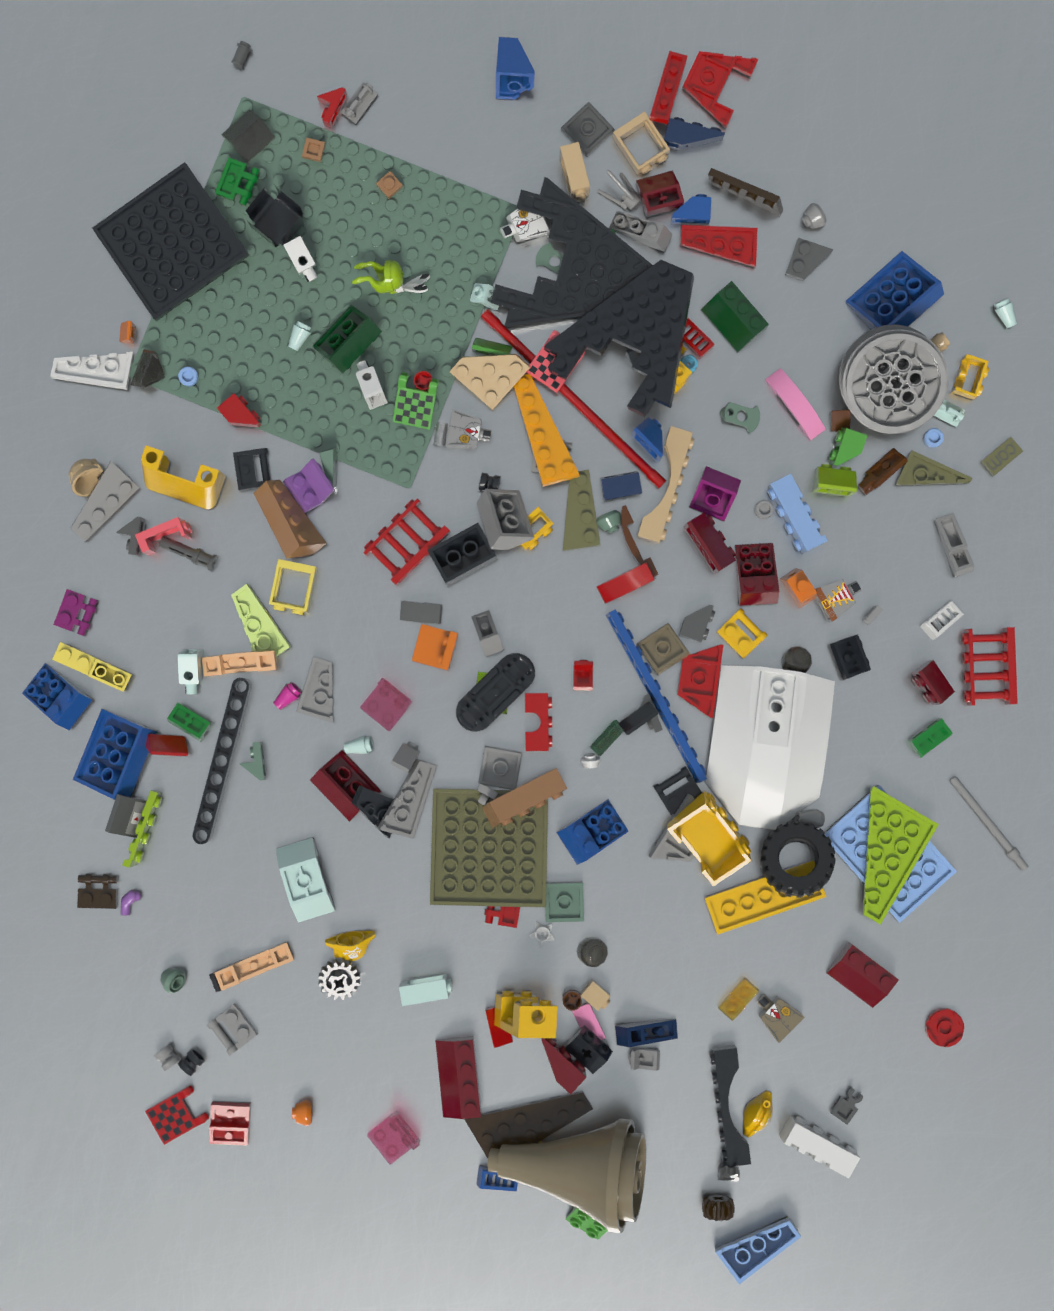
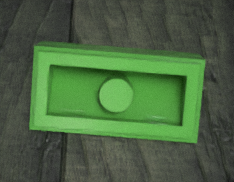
M475 338L472 351L485 355L511 354L512 346Z

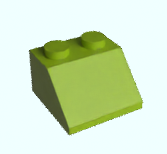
M821 464V467L815 469L813 492L852 496L857 492L856 471H851L850 467L834 469L832 465Z

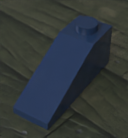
M676 1019L635 1022L615 1026L616 1042L619 1046L634 1047L678 1039Z

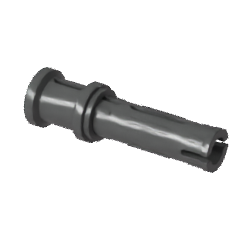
M163 536L159 542V547L186 557L195 565L200 564L207 567L209 571H212L216 564L218 556L205 553L201 548H191L166 536Z

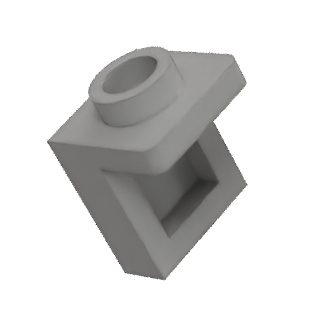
M645 1048L632 1050L629 1055L631 1070H659L660 1050Z

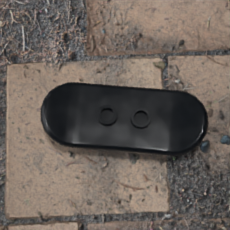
M512 653L502 658L458 702L456 717L460 725L472 732L486 729L532 684L535 677V668L532 661L520 653Z

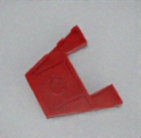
M699 51L682 88L726 128L734 110L717 102L732 69L751 77L758 59Z

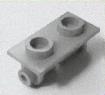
M363 82L341 113L356 124L376 98L378 92L372 89L373 86L371 84Z

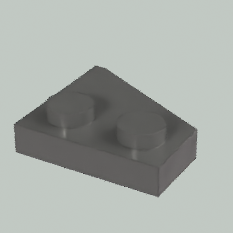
M798 237L785 275L804 281L832 253L833 249Z

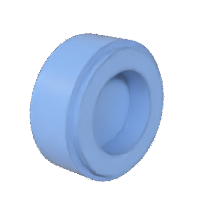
M188 366L182 368L178 374L179 381L188 387L195 385L199 378L197 371Z
M938 428L929 429L924 434V443L931 448L938 447L944 440L942 431Z

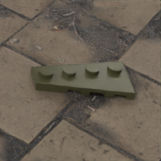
M589 470L578 471L579 477L569 480L563 551L600 546Z

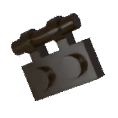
M92 873L78 875V883H85L86 888H78L77 908L116 909L118 889H110V883L117 884L118 877L110 876V874H103V876L93 875ZM93 883H102L103 889L93 888Z

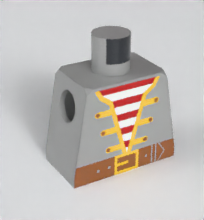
M842 579L815 589L817 592L816 600L829 623L836 620L856 603L853 595L861 591L857 581L846 585Z

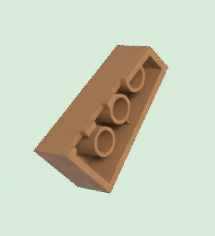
M281 480L266 481L253 493L286 558L314 555L326 544V541Z
M557 768L487 803L482 809L492 828L501 823L505 826L514 821L513 817L517 815L522 817L530 813V808L536 806L538 809L546 805L547 799L552 797L555 800L563 796L562 792L567 787Z

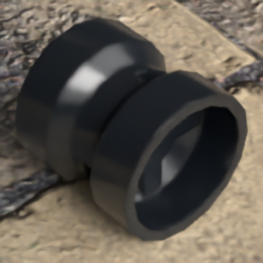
M482 472L478 491L484 492L485 489H499L501 476H489L488 473Z
M191 1048L187 1052V1056L178 1062V1066L186 1074L192 1076L196 1072V1068L202 1066L205 1059L200 1053Z

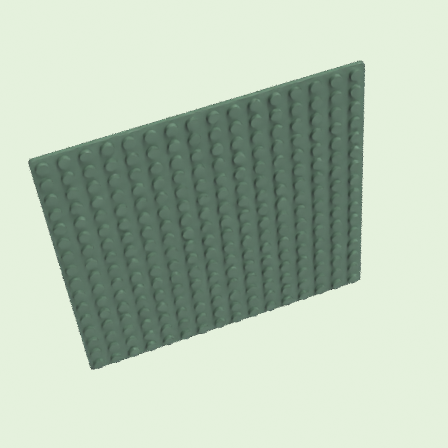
M242 97L204 190L250 256L158 321L151 317L133 361L130 377L217 413H220L217 407L235 393L237 397L242 395L248 403L246 405L250 412L254 410L261 418L258 420L261 426L255 428L317 453L337 448V461L409 489L412 487L456 378L450 373V370L465 356L484 309V305L470 301L474 284L480 283L493 286L513 237L512 235L504 238L500 228L508 225L506 217L517 210V205L262 103ZM306 138L325 142L326 145L321 162L302 158ZM228 157L247 164L245 172L251 173L253 167L260 170L257 176L259 179L257 184L253 186L251 191L252 197L250 200L248 199L246 206L239 204L240 195L236 194L234 201L215 194ZM389 171L403 185V188L390 199L376 186V183ZM242 179L239 188H245L247 183L246 179ZM264 187H266L269 195L274 200L278 196L277 187L301 207L304 224L290 241L301 236L316 264L313 269L318 278L313 281L307 282L303 273L298 274L283 245L280 244L274 247L249 226L248 222L252 225L255 223L249 218L245 210ZM305 258L300 259L299 262L302 266L307 264ZM386 260H395L400 264L403 271V285L420 275L430 274V278L423 283L428 287V291L423 293L404 291L394 294H380L374 290L369 281L352 284V281L359 276H371L375 280L380 281L372 266L363 269H354V266L361 262L374 261L384 266ZM353 305L368 316L382 332L365 349L364 353L352 363L351 367L344 373H341L312 346L349 306ZM300 321L311 327V334L299 350L296 351L290 348L288 344L293 325ZM368 361L369 367H374L388 402L387 404L369 409L355 374L359 371L357 368L359 362ZM187 366L194 368L199 376L197 383L191 387L183 385L178 378L180 370ZM420 371H427L431 374L432 378L439 380L430 430L393 422L401 372L409 374L406 387L416 389L414 377Z

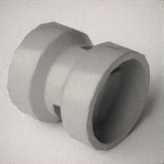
M170 1044L154 1055L155 1059L162 1063L161 1067L164 1071L181 1060L178 1055L173 1053V1048Z

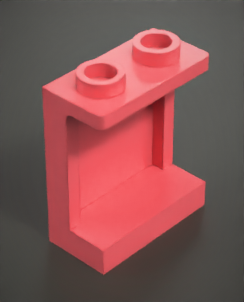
M176 517L135 534L142 553L150 556L156 553L152 542L180 531L182 537L190 539L192 529L189 522Z

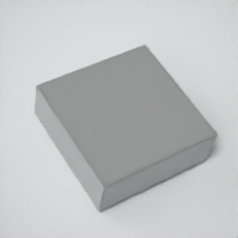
M879 605L874 606L863 618V621L867 625L871 624L883 609Z

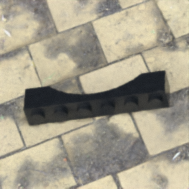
M735 1045L713 1047V1053H709L710 1063L715 1068V1072L712 1073L713 1084H717V1092H714L715 1103H719L720 1111H717L718 1123L722 1124V1130H719L720 1142H724L725 1148L721 1150L723 1162L726 1161L728 1167L751 1164L749 1144L735 1128L729 1111L728 1096L730 1085L739 1069L737 1047Z

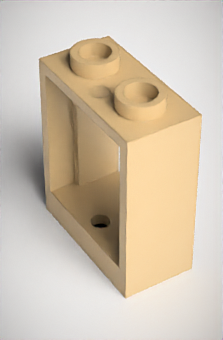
M646 112L641 113L615 130L612 135L613 140L637 175L649 172L653 168L652 165L657 162L659 164L668 159L670 148L652 121L649 120L650 118ZM644 126L661 152L639 165L623 142V139Z
M579 142L560 146L559 158L569 196L576 202L584 201L587 199L586 197H589L590 184Z

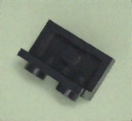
M858 634L830 644L843 680L871 670L869 660L866 657Z

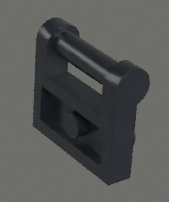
M268 448L233 452L239 491L257 489L264 482L270 480L267 460ZM254 456H259L263 481L257 482Z
M686 766L661 784L657 783L653 786L670 815L677 812L687 794L692 795L694 800L702 794ZM683 778L687 779V783L665 796L664 790Z

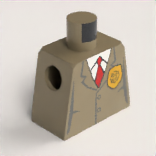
M764 994L757 1001L764 1009L759 1014V1017L778 1043L805 1018L798 1010L778 996L771 1001Z

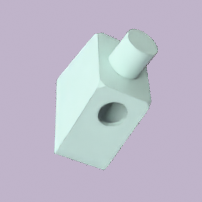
M183 649L178 653L179 684H185V694H197V684L203 680V649Z

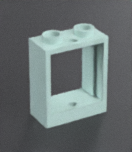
M447 974L403 981L399 986L402 1006L448 999L449 994L453 990L451 978L447 979Z

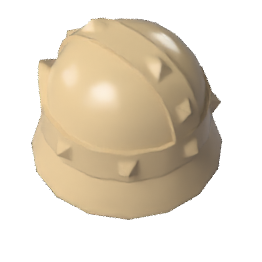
M95 458L80 459L71 466L68 476L75 495L81 497L90 496L99 482L98 477L103 470Z

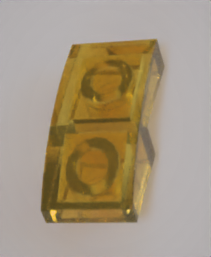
M744 977L724 999L718 1009L733 1021L757 995L759 989Z

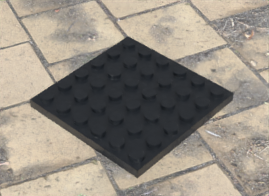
M186 162L92 227L155 321H158L250 256Z

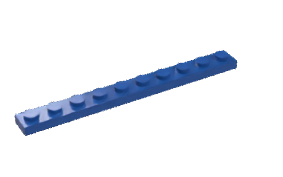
M616 609L606 614L608 621L647 693L650 695L656 710L659 712L695 782L701 783L707 779L705 776L707 772L702 764L699 765L696 759L698 756L694 748H690L687 742V734L684 730H680L678 726L679 720L674 713H671L668 699L665 696L663 697L659 691L661 690L660 684L656 679L652 678L650 674L652 670L647 662L644 663L641 657L643 656L639 646H635L632 641L634 639L633 634L629 629L625 628L622 614L620 612L617 613Z

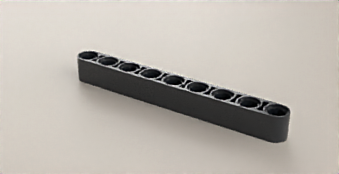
M246 678L235 679L231 686L192 837L197 844H205L213 837L252 689L251 682ZM240 681H244L247 685L246 690L243 692L237 688ZM237 699L242 704L239 710H235L232 706L233 702ZM230 718H234L237 722L234 729L228 727V720ZM225 737H229L232 741L231 746L228 748L223 745ZM221 755L227 759V763L224 766L218 763V758ZM215 774H219L222 778V782L219 785L213 782ZM210 793H214L217 796L215 803L209 802L208 795ZM206 811L212 815L210 822L205 821L203 818V814ZM200 830H204L207 833L206 840H201L198 837Z

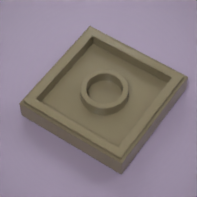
M669 623L637 643V646H639L657 675H660L690 655Z

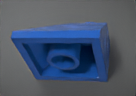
M648 417L633 430L632 436L659 462L663 456V436L660 429L662 426L655 418L651 419Z

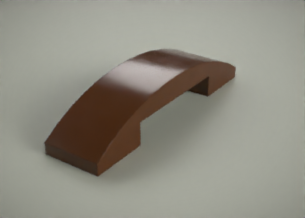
M622 506L621 530L625 544L637 564L641 565L648 562L656 577L659 574L651 557L643 560L628 529V526L632 525L634 521L627 506Z

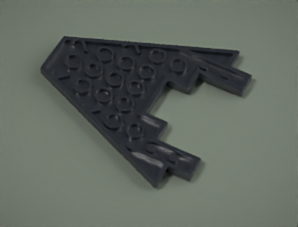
M544 177L540 194L521 189L516 209L552 219L548 239L566 244L556 281L537 276L533 294L495 284L491 303L509 308L504 325L507 327L585 316L653 265L550 179Z
M659 260L544 346L546 351L557 355L548 369L549 372L566 380L586 349L602 356L611 341H614L640 353L632 365V369L646 376L628 403V409L645 417L655 401L671 408L694 282L693 273L666 261Z

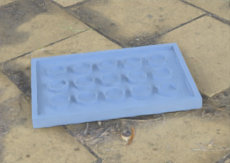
M880 785L876 787L881 791L885 792V790ZM870 793L824 833L832 841L831 845L834 847L835 852L863 883H865ZM930 841L889 910L899 923L957 872Z

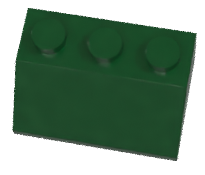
M733 281L722 288L701 309L737 353L766 330L769 325Z
M350 305L312 347L336 369L344 373L364 353L365 349L378 338L382 331L368 316L353 305Z

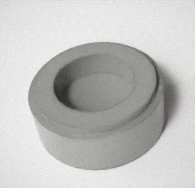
M761 500L755 506V514L760 519H768L774 513V505L769 500Z

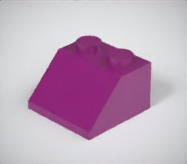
M706 466L689 507L725 521L737 495L741 480Z

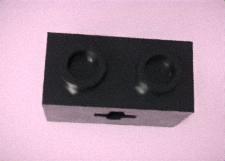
M585 1025L570 1038L565 1046V1049L592 1074L608 1061L613 1052L607 1044L603 1043Z

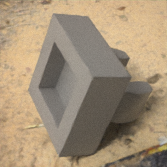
M480 784L477 790L482 793L478 802L484 806L489 797L495 800L498 795L496 791L483 784Z

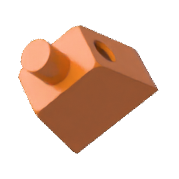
M795 568L780 578L799 609L816 598L817 592L803 570Z

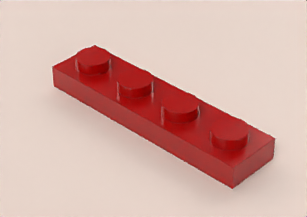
M669 51L649 120L668 125L686 65L687 55Z

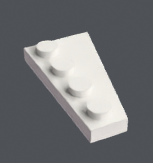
M126 352V354L109 353V355L101 356L90 355L89 357L54 358L50 376L52 379L127 390L134 352Z

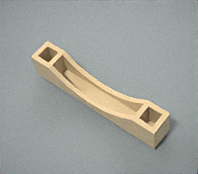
M673 426L670 427L664 445L670 465L668 488L659 505L643 517L637 538L659 544L660 540L664 541L667 530L664 529L665 523L670 522L673 513L669 510L671 504L676 503L678 496L675 490L677 485L681 486L684 476L681 474L682 467L686 468L689 457L686 456L687 450L692 449L695 438H691L693 432Z

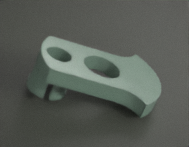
M552 242L545 244L538 251L536 267L544 266L558 275L560 264L558 266H551L549 260L551 257L556 256L560 259L561 264L563 255L553 249Z
M728 402L720 411L724 421L745 427L748 433L753 432L760 421L758 406L748 408ZM741 410L746 414L744 421H739L737 418V414Z

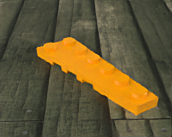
M523 375L513 387L542 486L578 478L579 472L531 375Z

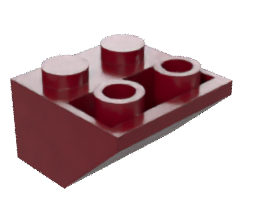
M673 170L636 180L646 218L679 209L684 204L680 184Z
M929 660L911 673L913 683L917 688L920 687L924 692L922 696L928 704L940 705L955 692L934 660Z

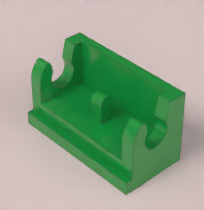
M178 702L167 717L170 724L200 742L204 738L205 732L210 728L209 721Z
M938 718L908 740V742L919 757L922 758L953 733L944 720Z

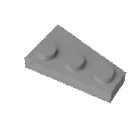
M313 656L296 712L333 723L332 662Z

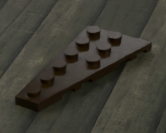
M581 1091L558 1098L541 1100L536 1103H528L491 1113L488 1112L481 1114L479 1118L464 1120L488 1158L491 1148L500 1149L503 1144L538 1143L593 1110V1107L585 1093Z

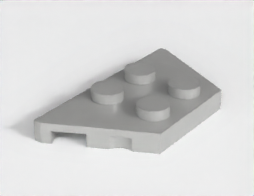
M687 794L673 818L694 801L692 795ZM666 827L649 857L652 859L691 862L694 854L683 841L678 843Z

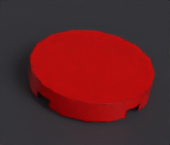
M940 1008L928 1016L925 1023V1031L928 1038L934 1044L941 1047H951L962 1039L964 1022L957 1012L948 1008Z

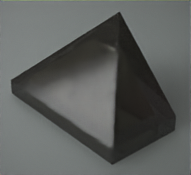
M145 349L130 384L143 389L165 378L158 354Z

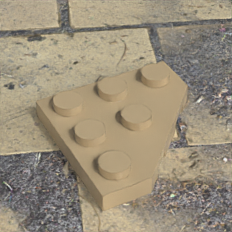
M517 354L463 356L450 370V373L493 410L531 366Z

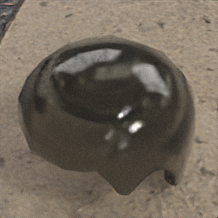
M791 647L781 659L783 670L806 673L812 664L811 654L804 647Z
M585 938L578 945L577 956L584 965L599 967L606 961L608 949L600 939Z

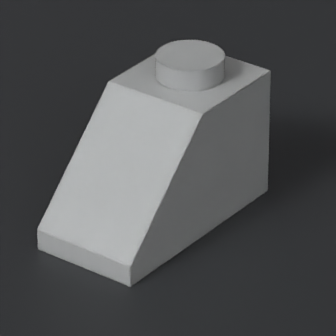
M490 611L471 616L485 656L503 651L504 649Z
M409 741L407 744L402 743L391 764L409 773L420 754V751L417 750L418 746Z

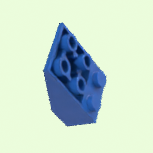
M46 663L22 692L26 698L55 724L67 730L71 729L92 701L81 689Z
M607 799L556 833L578 865L587 861L629 831L609 799Z

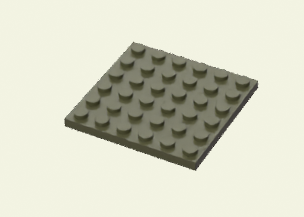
M433 789L430 905L546 908L548 799L546 800V805L538 809L534 806L529 809L530 813L522 817L519 815L513 817L514 821L505 826L501 823L492 828L482 809L484 805L478 802L482 795L481 792L471 789ZM494 790V791H496V792L498 793V795H497V797H496V798H498V797H500V796H502V795H504V794H506V793H508V792H510V791H512V790ZM489 797L487 803L493 801V799Z

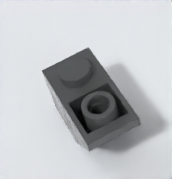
M708 605L684 617L678 636L699 643L703 639L706 640L709 629H707L708 622H712L715 615L714 606Z

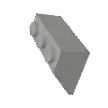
M484 490L477 501V506L490 549L509 550L532 540L534 535L520 491Z

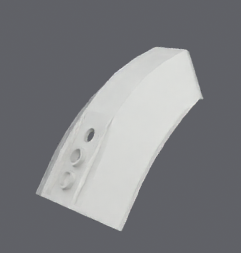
M721 665L705 783L738 825L776 830L777 826L786 824L795 817L797 812L803 811L820 797L828 748L835 681L798 671L761 666ZM779 703L781 711L774 712L771 709V704ZM775 721L779 724L777 732L769 730L768 725L770 722Z

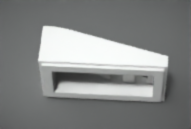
M950 600L920 627L931 640H934L964 614ZM947 608H949L950 611L955 615L954 618L946 610ZM941 613H943V615L949 620V622H947V621L943 618V616L941 615ZM935 619H937L943 627H941Z

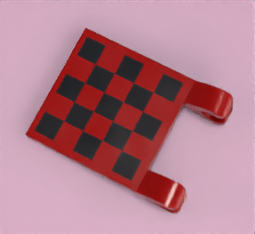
M191 1085L145 1111L164 1145L209 1119L206 1112L193 1118L183 1099L194 1092Z

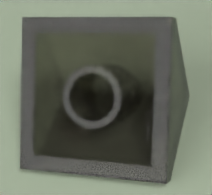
M250 109L221 134L246 163L251 161L275 139V136L261 118Z

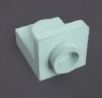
M480 283L474 284L470 298L471 302L480 303L492 310H498L499 305L491 303L494 292L493 286Z

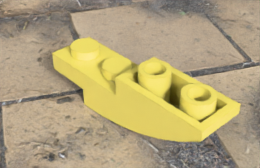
M62 642L59 643L52 658L56 662L124 692L132 675Z

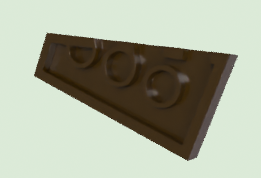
M710 169L708 176L711 184L715 187H722L734 195H738L779 217L781 216L783 206L780 196L716 169Z

